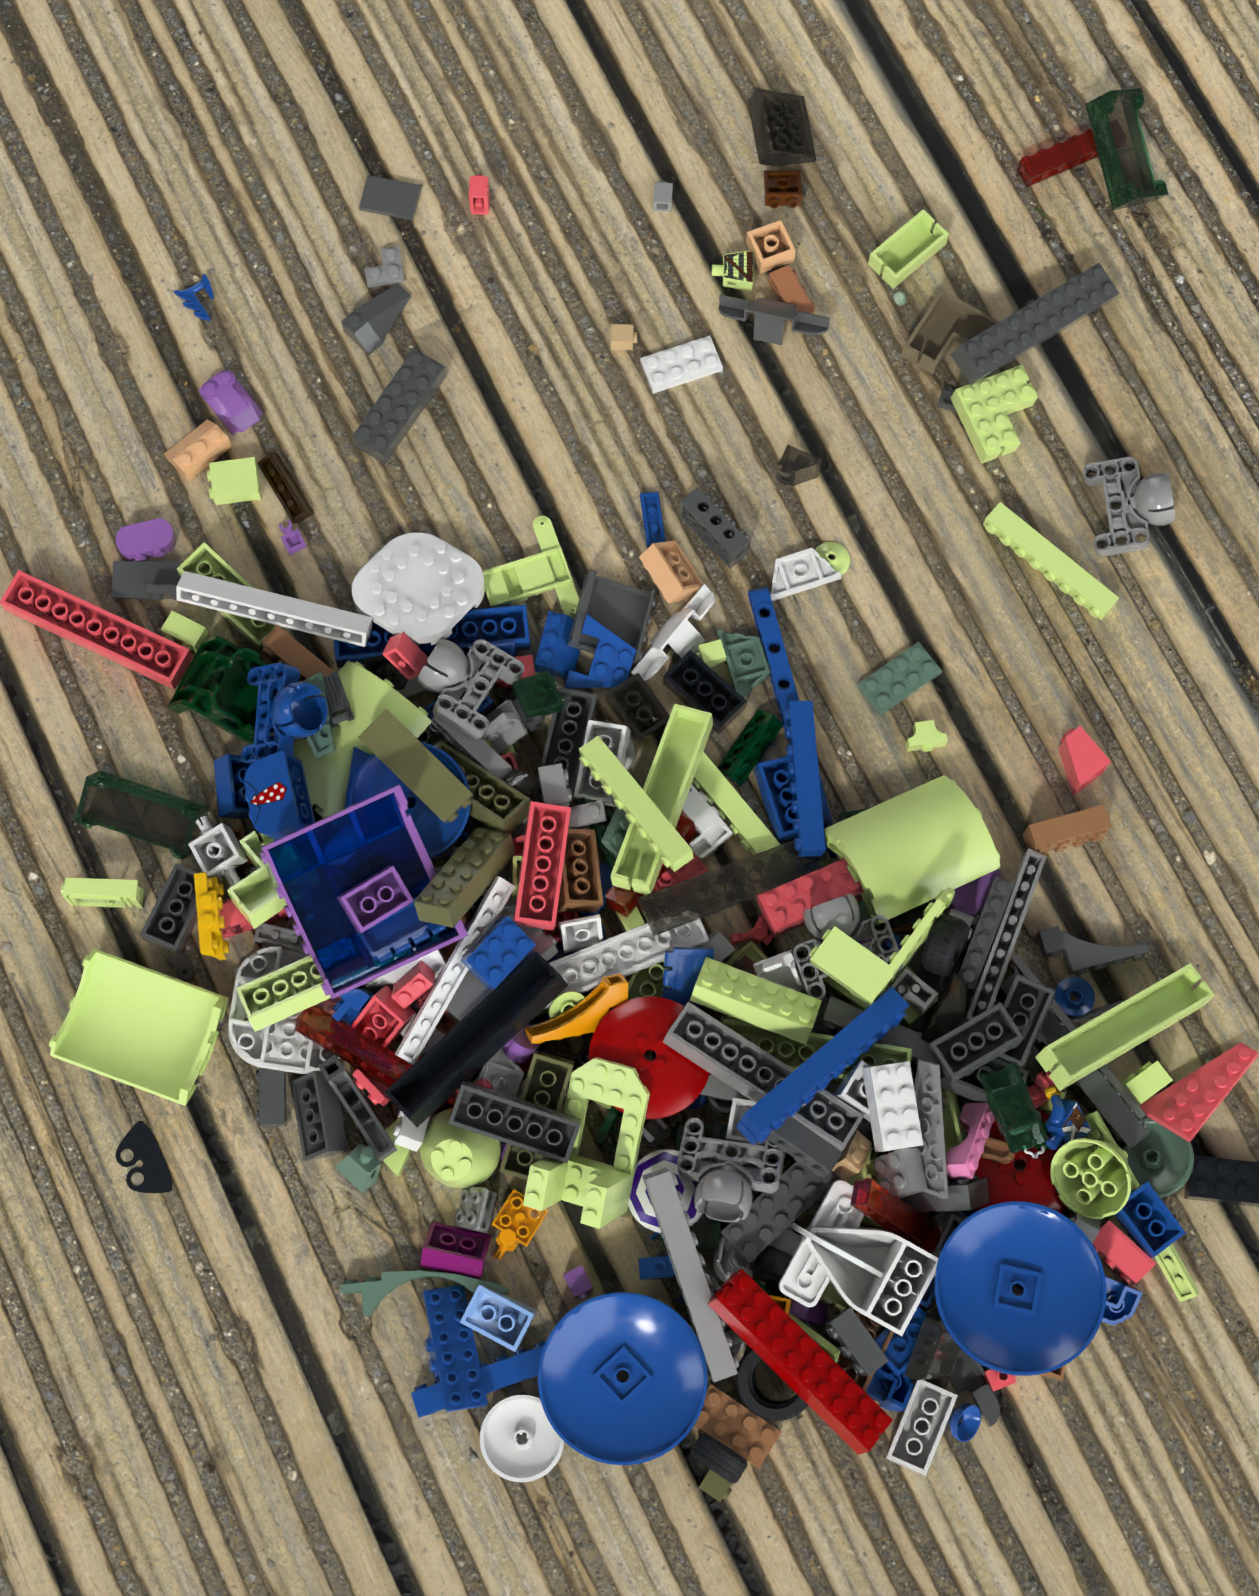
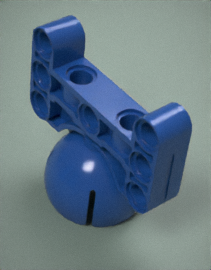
M275 663L254 667L249 671L247 681L250 685L258 687L254 744L243 748L241 759L244 763L252 764L259 759L282 750L293 756L294 737L305 738L312 736L324 726L328 714L326 699L320 695L321 691L316 686L308 682H298L300 677L299 668L284 663ZM320 695V696H314V697L305 699V698L308 697V696Z

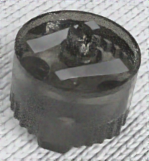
M670 1116L661 1119H645L640 1146L653 1149L663 1145L671 1132Z

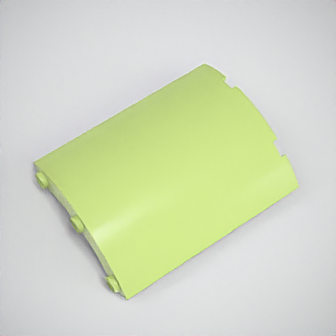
M347 661L338 672L354 720L350 722L347 720L338 723L339 726L332 728L336 751L317 760L307 739H299L293 744V756L301 760L303 764L311 805L316 806L314 811L323 818L344 809L353 747L370 755L374 754L358 736L385 709L417 739L432 722L427 717V711L421 707L417 708L396 691L390 681L387 679L381 680L357 661L355 663ZM344 710L335 713V715L344 713ZM347 813L328 823L334 828L340 829L350 820V817Z
M945 775L824 829L827 847L840 859L844 858L849 864L847 869L854 881L860 882L864 891L861 895L869 918L884 916L889 920L936 898L941 890L945 891L948 887L954 890L1001 868L1000 854L995 848L990 833L982 819L981 811L975 808L956 782ZM880 919L875 920V922L878 923V924H881V923L884 922L883 920H880Z
M93 949L83 960L82 966H84L82 978L76 996L70 1001V1010L56 1036L53 1035L49 1042V1047H51L50 1056L186 1106L197 1087L194 1083L198 1075H203L220 1032L217 1030L219 1020L223 1021L229 998L103 951Z

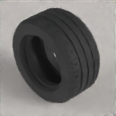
M750 1348L741 1358L737 1368L738 1374H736L737 1391L741 1401L744 1402L743 1404L756 1416L758 1415L765 1420L769 1419V1421L788 1420L800 1414L808 1404L797 1393L789 1400L784 1401L770 1400L762 1395L755 1381L756 1367L762 1358Z

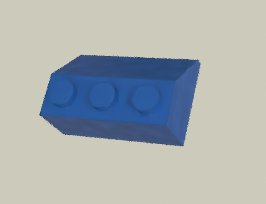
M548 611L535 661V672L566 679L569 670H576L580 650L567 646L574 618L565 614Z
M226 754L214 760L218 816L222 818L238 819L249 817L248 812L250 809L245 799L244 777L251 764L244 763L239 755Z
M1148 1181L1132 1190L1126 1205L1115 1214L1137 1246L1150 1258L1157 1256L1186 1233Z

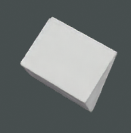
M600 914L558 922L564 953L582 950L603 941Z

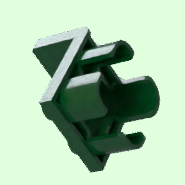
M215 635L202 641L167 708L177 714L189 710L247 744L252 745L254 744L258 687L250 685L247 681V676L252 668L269 664L260 660V654L248 648L241 649L228 640Z

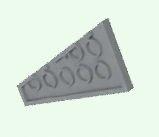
M919 1060L914 1091L923 1145L909 1148H919L928 1187L924 1192L941 1199H948L939 1064L927 1060Z

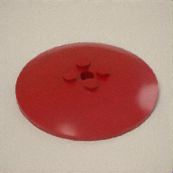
M654 996L634 998L612 1009L598 1024L589 1048V1061L598 1057L636 1069L642 1084L650 1092L645 1119L669 1117L690 1106L705 1088L710 1075L708 1071L663 1043L667 1032L684 1009V1006L673 1000ZM649 1050L656 1053V1058L653 1061H648L644 1057L645 1053ZM613 1106L615 1109L624 1113V1109Z
M1019 1106L1016 1111H1021L1023 1122L1028 1124L1031 1148L1027 1151H1031L1035 1155L1038 1151L1035 1149L1032 1124L1035 1123L1034 1112L1040 1110L1035 1109L1031 1111L1027 1106ZM996 1109L991 1110L994 1112L995 1120L991 1125L989 1137L1011 1144L1015 1151V1157L1008 1164H1001L980 1157L975 1174L979 1178L987 1177L990 1203L974 1210L977 1212L991 1205L1016 1201L1036 1203L1062 1214L1067 1206L1058 1197L1059 1193L1055 1185H1052L1050 1176L1053 1157L1061 1147H1058L1057 1150H1045L1044 1153L1038 1155V1158H1032L1030 1154L1016 1150L1012 1125L1016 1123L1014 1112L1008 1115ZM1040 1111L1042 1122H1047L1050 1115ZM1016 1160L1024 1163L1025 1169L1023 1171H1017L1014 1168Z

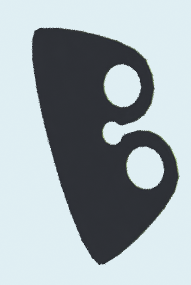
M139 1121L123 1138L115 1155L117 1162L123 1167H131L138 1160L143 1162L142 1167H135L128 1172L126 1177L127 1185L133 1191L141 1193L171 1192L172 1180L163 1154L149 1128L142 1121ZM125 1149H130L134 1154L130 1162H124L121 1159V1153ZM137 1172L144 1176L143 1183L138 1186L133 1185L131 1182V1176Z

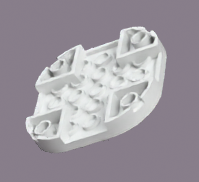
M408 533L388 542L358 572L352 584L353 602L358 614L373 617L372 621L394 635L404 632L418 647H420V644L430 642L431 645H434L440 640L448 638L452 634V628L472 607L477 608L480 605L485 593L484 576L479 564L469 555L442 539L427 533Z
M267 947L258 950L249 958L247 957L240 966L234 985L228 1021V1036L235 1052L247 1063L266 1069L309 1074L314 1071H321L318 1065L333 1055H336L339 1060L345 1055L351 1039L345 1033L351 1025L344 1020L337 1022L332 1017L335 1013L333 1007L341 999L340 996L334 999L329 998L255 1032L237 993V987L309 955L283 950L282 947Z

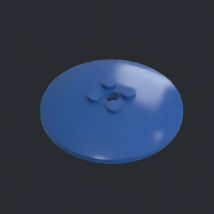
M421 742L470 790L462 769L451 756L438 747ZM372 754L355 775L350 790L349 806L393 786L400 785L406 799L408 797L416 798L417 803L415 807L407 808L405 813L406 815H411L429 858H433L451 847L460 837L467 824L471 804L466 809L462 807L457 812L459 816L452 823L448 821L445 824L375 754ZM390 795L354 810L365 839L400 823ZM403 829L368 845L374 851L389 859L402 862H417Z

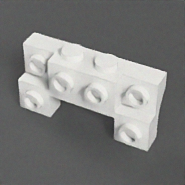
M691 784L681 814L700 835L689 846L699 859L703 861L716 851L717 847L729 839L733 832L719 817L720 813L716 807H711L707 803L705 794L702 791L698 792Z

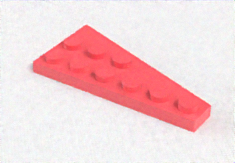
M1239 1043L1139 1106L1147 1117L1190 1142L1257 1059L1258 1052L1243 1043Z

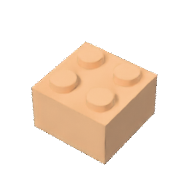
M782 220L747 232L746 244L749 251H753V260L760 274L794 262L796 251Z

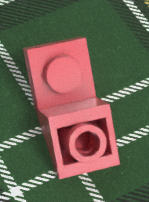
M1043 1070L1038 1073L1034 1084L1023 1091L1021 1102L1031 1111L1046 1104L1049 1100L1046 1096L1045 1088L1055 1085L1049 1077L1050 1071L1045 1072Z

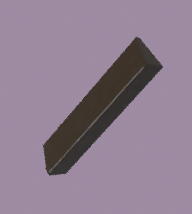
M269 452L257 464L292 523L296 524L311 516L313 511L279 454Z

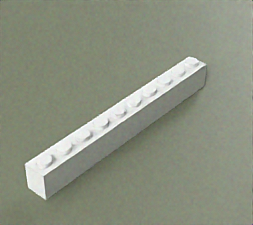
M184 571L176 586L178 601L363 647L366 646L372 631L373 617Z

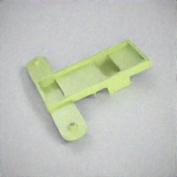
M538 516L533 521V529L542 553L482 571L485 593L490 608H496L508 603L511 606L528 600L530 596H538L540 593L555 589L563 613L574 618L579 597L551 520L546 516Z

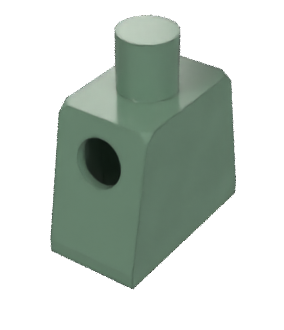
M359 1144L335 1168L364 1194L377 1182L382 1163L374 1155V1150L371 1147Z

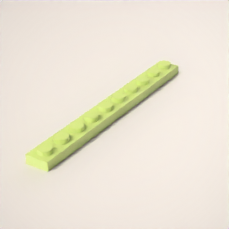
M1098 1110L1084 1115L1091 1128V1131L1086 1135L1088 1139L1116 1144ZM1129 1167L1132 1191L1140 1185ZM1173 1244L1155 1256L1179 1302L1198 1296L1200 1292Z

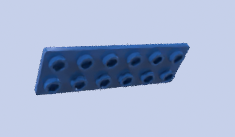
M458 1285L424 1290L423 1298L430 1333L427 1339H425L426 1352L430 1353V1372L434 1373V1379L440 1378L446 1411L451 1412L487 1406L488 1401L473 1330L460 1323L468 1307L464 1287Z

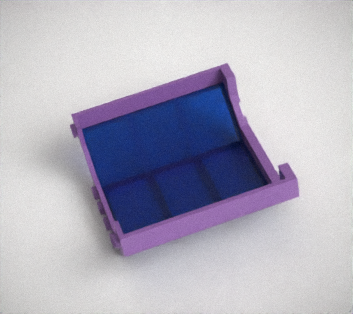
M400 785L393 786L261 847L263 850L260 852L264 864L269 863L278 887L275 888L280 899L284 898L287 903L284 909L289 918L293 916L296 924L292 926L297 936L301 935L304 943H301L306 955L310 953L324 984H321L325 996L330 995L332 999L468 936L460 919L454 928L446 926V930L434 936L430 932L428 933L429 939L418 945L411 942L412 948L399 955L394 951L392 952L393 958L380 964L379 960L374 962L337 899V896L389 865L394 866L413 899L418 897L436 876L437 873L411 815H406L405 813L408 808V802Z

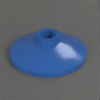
M1068 977L1062 980L1056 987L1055 1001L1066 1015L1073 1017L1082 1016L1093 1007L1095 993L1092 986L1086 980L1080 977ZM1070 995H1075L1077 1000L1072 1001Z

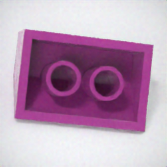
M432 1222L423 1246L420 1267L481 1280L492 1235Z

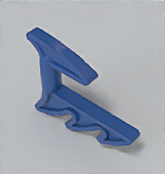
M203 274L200 282L185 290H175L174 293L182 300L188 301V303L183 302L184 307L197 311L194 312V316L210 321L209 315L194 294L204 288L210 299L214 300L210 282L207 276Z

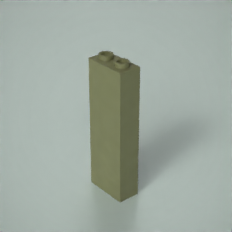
M387 709L358 736L445 824L448 821L452 823L459 816L457 812L462 807L466 809L473 802V793Z

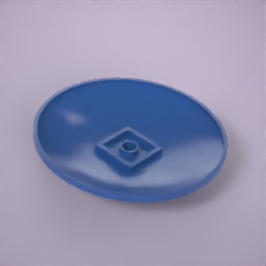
M1003 1202L983 1208L969 1216L952 1232L943 1246L938 1258L934 1279V1292L938 1312L943 1325L954 1342L964 1353L979 1364L994 1371L1015 1376H1031L1051 1372L1079 1356L1096 1335L1106 1306L1105 1274L1101 1260L1091 1241L1066 1216L1036 1203ZM1013 1284L1022 1286V1295L1016 1296L1013 1294Z
M613 1292L602 1294L574 1307L556 1324L550 1333L539 1362V1396L551 1426L559 1437L575 1451L587 1458L606 1464H640L658 1458L672 1450L688 1435L702 1411L707 1392L706 1361L700 1342L690 1325L667 1304L638 1293ZM620 1370H626L629 1374L628 1380L624 1382L619 1381L617 1373Z

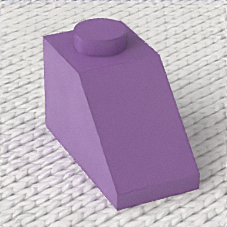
M787 1296V1298L791 1299L789 1315L792 1314L802 1322L807 1321L824 1326L823 1323H825L828 1305L818 1302L814 1307H806Z

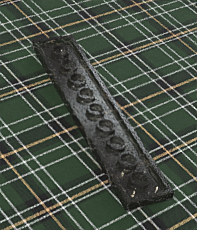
M794 840L639 897L637 902L653 936L756 898L762 893L830 865L833 861L827 849L822 856L798 857V850H795Z

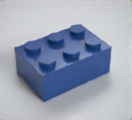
M502 916L460 961L488 989H495L536 944L509 916Z

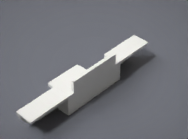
M705 584L701 586L681 612L675 611L650 641L652 647L631 671L639 682L654 676L669 659L663 651L667 644L682 658L689 650L696 653L698 645L706 641L688 621L689 617L701 620L715 602V594Z

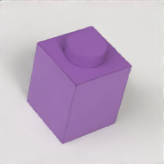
M582 1265L563 1275L574 1298L579 1297L581 1300L591 1295L590 1290L593 1289V1286Z

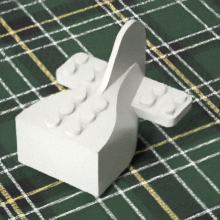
M836 1180L830 1186L807 1229L794 1222L790 1225L791 1228L803 1234V1237L779 1281V1290L806 1307H814L818 1303L827 1284L831 1281L841 1298L852 1308L902 1336L935 1275L938 1258L890 1231L878 1228H858L870 1206L871 1199L869 1195L847 1182Z

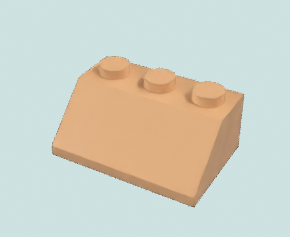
M207 419L164 453V456L189 482L204 470L209 463H212L230 449L232 445L229 437L218 425Z
M676 540L653 543L639 556L644 568L648 570L653 578V582L658 586L663 598L668 603L684 600L696 593L704 584Z

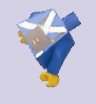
M1055 1085L1045 1088L1046 1096L1049 1100L1051 1099L1053 1105L1051 1115L1045 1125L1051 1136L1047 1140L1046 1145L1052 1150H1057L1058 1147H1062L1069 1141L1084 1138L1091 1131V1128L1078 1103L1061 1099V1093L1059 1090H1056Z

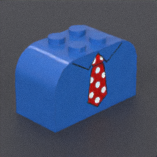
M282 750L259 759L249 766L244 777L245 799L249 804V818L258 832L273 840H277L315 822L301 760ZM317 828L312 829L314 835H317ZM307 833L301 834L282 844L296 843L308 838Z

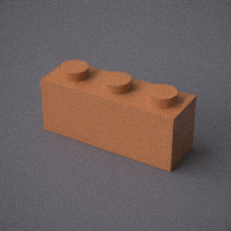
M789 264L769 273L768 283L779 302L797 305V311L814 314L815 305L806 296L805 287L800 285L796 271L792 270Z

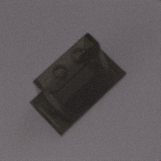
M935 1296L925 1316L904 1375L915 1380L927 1381L946 1390L961 1349L943 1325Z

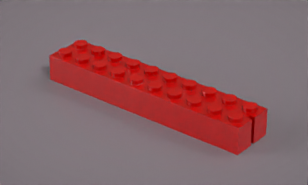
M743 1269L731 1274L721 1286L722 1289L718 1290L707 1304L858 1455L869 1452L880 1438L878 1435L884 1433L893 1419Z

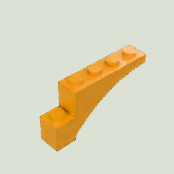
M621 973L602 977V981L577 1005L553 1019L525 1027V1035L532 1044H541L545 1041L562 1040L566 1037H577L586 1033H594L600 1021L609 1013L610 1007L615 1008L628 1001V982Z

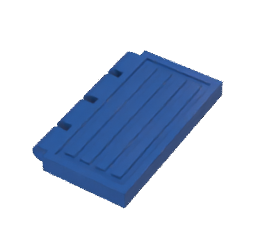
M413 901L362 933L357 932L374 962L379 960L380 964L394 957L392 952L395 951L399 955L412 948L411 942L418 945L430 938L428 933L431 932L434 936L446 930V926L420 921Z
M673 947V951H665L664 966L672 968H664L663 985L670 986V988H663L662 998L673 1000L684 1007L690 1002L710 1015V1008L690 1001L705 958L708 957L714 960V949Z

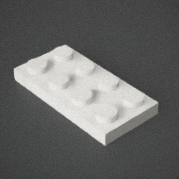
M711 336L640 358V363L653 394L723 371V366Z

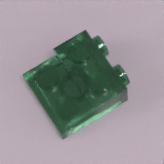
M549 670L512 683V687L527 719L542 714L547 716L562 711L565 700L562 693L558 692L557 681L554 676H551Z

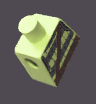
M753 251L723 255V265H712V276H723L724 287L752 291Z

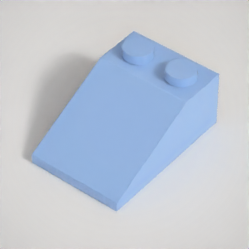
M479 1284L460 1323L516 1352L537 1311L515 1299Z

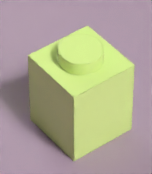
M721 639L698 645L696 655L709 667L726 663V654Z

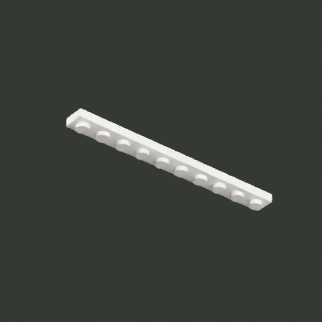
M500 876L495 877L466 928L468 936L459 940L395 1055L412 1065L415 1064L468 971V968L460 960L495 924L516 886Z

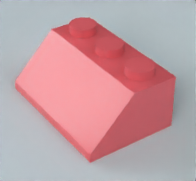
M1110 1220L1100 1225V1231L1092 1244L1097 1254L1104 1259L1103 1263L1109 1269H1115L1120 1274L1119 1278L1124 1283L1136 1284L1157 1263Z

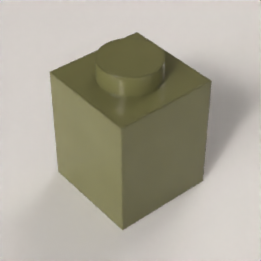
M709 1469L698 1488L720 1502L722 1499L727 1500L732 1492V1489L729 1488L732 1483Z

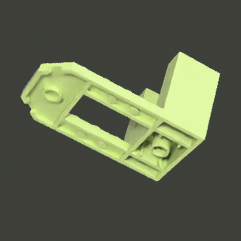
M950 887L945 891L941 890L935 898V903H929L924 911L923 919L919 918L913 925L914 932L911 936L906 935L900 943L903 947L898 953L894 951L888 962L890 964L884 962L835 926L832 930L828 929L822 937L824 941L820 947L816 945L809 955L811 956L810 963L828 975L822 978L826 986L854 1006L866 1010L890 988L929 936L937 919L944 915L943 911L951 904L955 891ZM903 964L902 969L897 972V970H898V969L900 968V966ZM811 967L810 974L812 976L815 975V969L813 967Z
M596 1057L571 1073L564 1114L581 1119V1125L568 1163L545 1157L530 1165L523 1206L543 1211L561 1200L583 1206L580 1223L598 1229L627 1212L650 1092L642 1084L638 1077L639 1074L634 1067ZM589 1099L624 1109L613 1166L578 1156Z

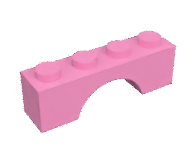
M987 1102L964 1104L959 1119L969 1134L962 1143L948 1149L946 1153V1171L950 1179H973L978 1168L979 1159L984 1151L985 1142L989 1137L991 1125L995 1120L994 1112L991 1111Z

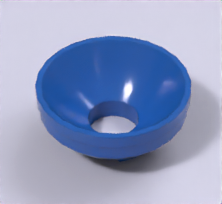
M965 1403L952 1411L949 1418V1426L955 1439L960 1442H968L975 1436L981 1421L979 1408L976 1405Z

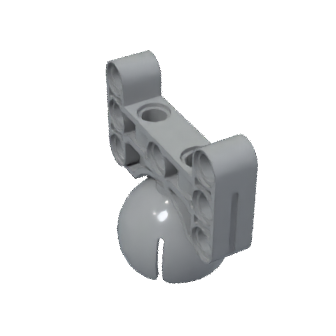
M1133 457L1090 463L1083 468L1084 482L1089 486L1103 485L1110 533L1099 534L1094 538V551L1098 556H1110L1144 550L1150 544L1148 523L1156 526H1165L1176 521L1168 473H1154L1141 480L1138 462ZM1127 466L1134 467V469L1131 471H1128L1125 468ZM1109 469L1115 470L1113 474L1106 473ZM1091 472L1096 473L1094 477L1087 476ZM1122 481L1124 485V491L1121 490ZM1114 504L1121 506L1119 509L1111 508ZM1128 517H1129L1130 528L1127 527V521H1126V519H1128ZM1139 536L1146 538L1142 542L1136 540ZM1121 539H1124V540L1127 541V542H1126L1125 544H1123V545L1117 544V541H1119V540H1121ZM1106 543L1107 546L1104 548H1099L1098 544Z
M442 639L427 659L429 665H425L422 668L417 682L425 690L440 694L433 707V714L436 718L469 738L479 740L484 736L489 721L485 716L477 712L498 678L508 684H516L524 671V665L516 658L482 639L474 642L466 657L457 644L447 639Z
M848 894L845 897H839L816 905L813 909L809 908L803 911L804 923L808 931L814 936V939L796 945L793 950V956L807 994L813 997L810 990L813 986L818 985L822 989V994L814 998L820 1000L826 993L822 978L828 975L810 963L811 956L809 955L816 945L820 947L823 943L822 937L828 929L832 930L835 926L856 942L871 938L870 942L861 945L877 957H881L887 964L894 951L898 953L899 949L887 918L875 916L862 922L859 921V904L852 894ZM880 919L884 921L885 928L882 931L874 928L875 920ZM883 939L891 940V949L884 950L881 947ZM799 947H805L808 950L806 958L801 959L797 956L796 951ZM903 964L900 966V968L897 970V972L902 969ZM811 966L815 969V975L812 978H807L804 975L805 967Z
M691 1118L685 1124L677 1168L682 1180L699 1182L694 1194V1205L699 1213H705L708 1218L722 1222H738L740 1219L744 1220L750 1213L753 1200L751 1188L754 1191L774 1193L778 1190L786 1152L779 1150L777 1145L769 1140H766L765 1146L706 1138L703 1122L698 1118ZM693 1129H699L696 1133L691 1132ZM690 1147L696 1148L694 1151H687ZM731 1153L736 1154L735 1157H728ZM772 1159L777 1160L776 1163H769ZM686 1166L692 1167L690 1170H683ZM768 1178L774 1179L773 1182H765Z

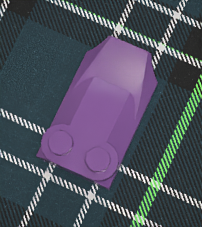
M229 370L221 371L205 382L199 390L201 397L232 435L236 432L247 430L257 423L263 414L237 381L234 374Z

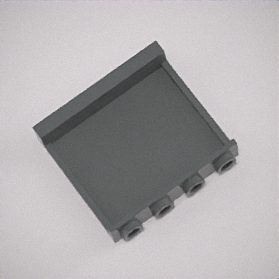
M590 569L584 578L567 646L594 654L599 638L581 633L587 614L636 649L632 663L633 666L637 661L641 660L643 650L640 649L642 643L644 644L647 638L645 629L646 625L649 626L652 615L649 613L656 602V597H654L655 590L652 589L649 593L596 576L597 571Z

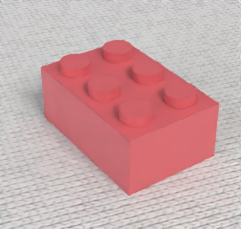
M385 985L371 998L345 1034L375 1059L384 1050H388L416 1011L410 1006L405 1009L392 999V990Z

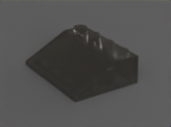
M758 88L747 101L759 164L775 167L815 162L816 155L804 96Z

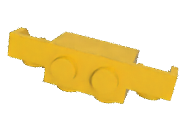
M206 872L194 874L200 952L202 955L215 957L219 961L227 960L226 953L230 952L229 942L225 941L222 928H225L224 916H221L220 910L223 909L221 895H225L224 884L220 883L217 877L209 878Z

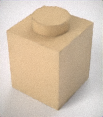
M611 324V350H633V343H637V332H633L634 325Z

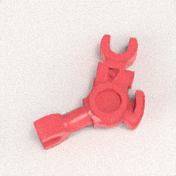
M762 911L760 912L761 917L759 916L755 926L749 932L730 934L731 945L747 940L757 943L764 942L766 946L770 944L773 934L770 932L768 935V929L770 928Z

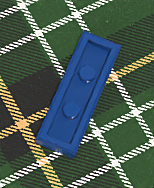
M659 492L640 493L648 549L653 543L666 542Z

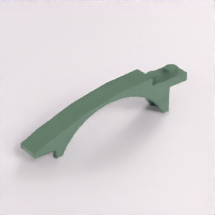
M418 1270L381 1272L382 1280L378 1281V1277L366 1278V1282L358 1283L357 1279L346 1280L345 1284L340 1285V1293L342 1295L362 1293L363 1317L365 1318L372 1317L377 1306L392 1290L408 1281L419 1278L436 1277L448 1279L464 1286L473 1294L479 1284L503 1295L509 1294V1289L491 1282L457 1274Z

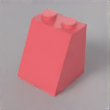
M1081 726L1067 731L1064 734L1065 737L1061 739L1062 743L1058 748L1073 795L1104 773L1111 763L1110 759Z

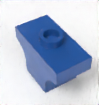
M669 1256L638 1258L640 1280H660L676 1277Z

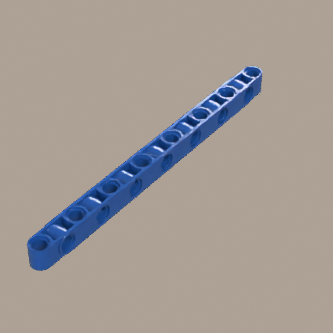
M765 586L748 590V597L757 632L770 669L769 676L785 731L787 719L783 717V709L786 708L789 701H799L769 589ZM767 612L769 616L762 617L759 613ZM776 647L779 651L773 653L769 648ZM784 682L789 687L783 689L779 686V683ZM819 774L824 828L833 825ZM825 840L826 850L822 856H819L820 860L838 857L827 847Z

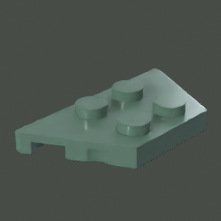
M718 630L717 636L722 641L726 654V664L734 690L744 698L770 675V669L760 638L744 636L739 633H724L722 630Z

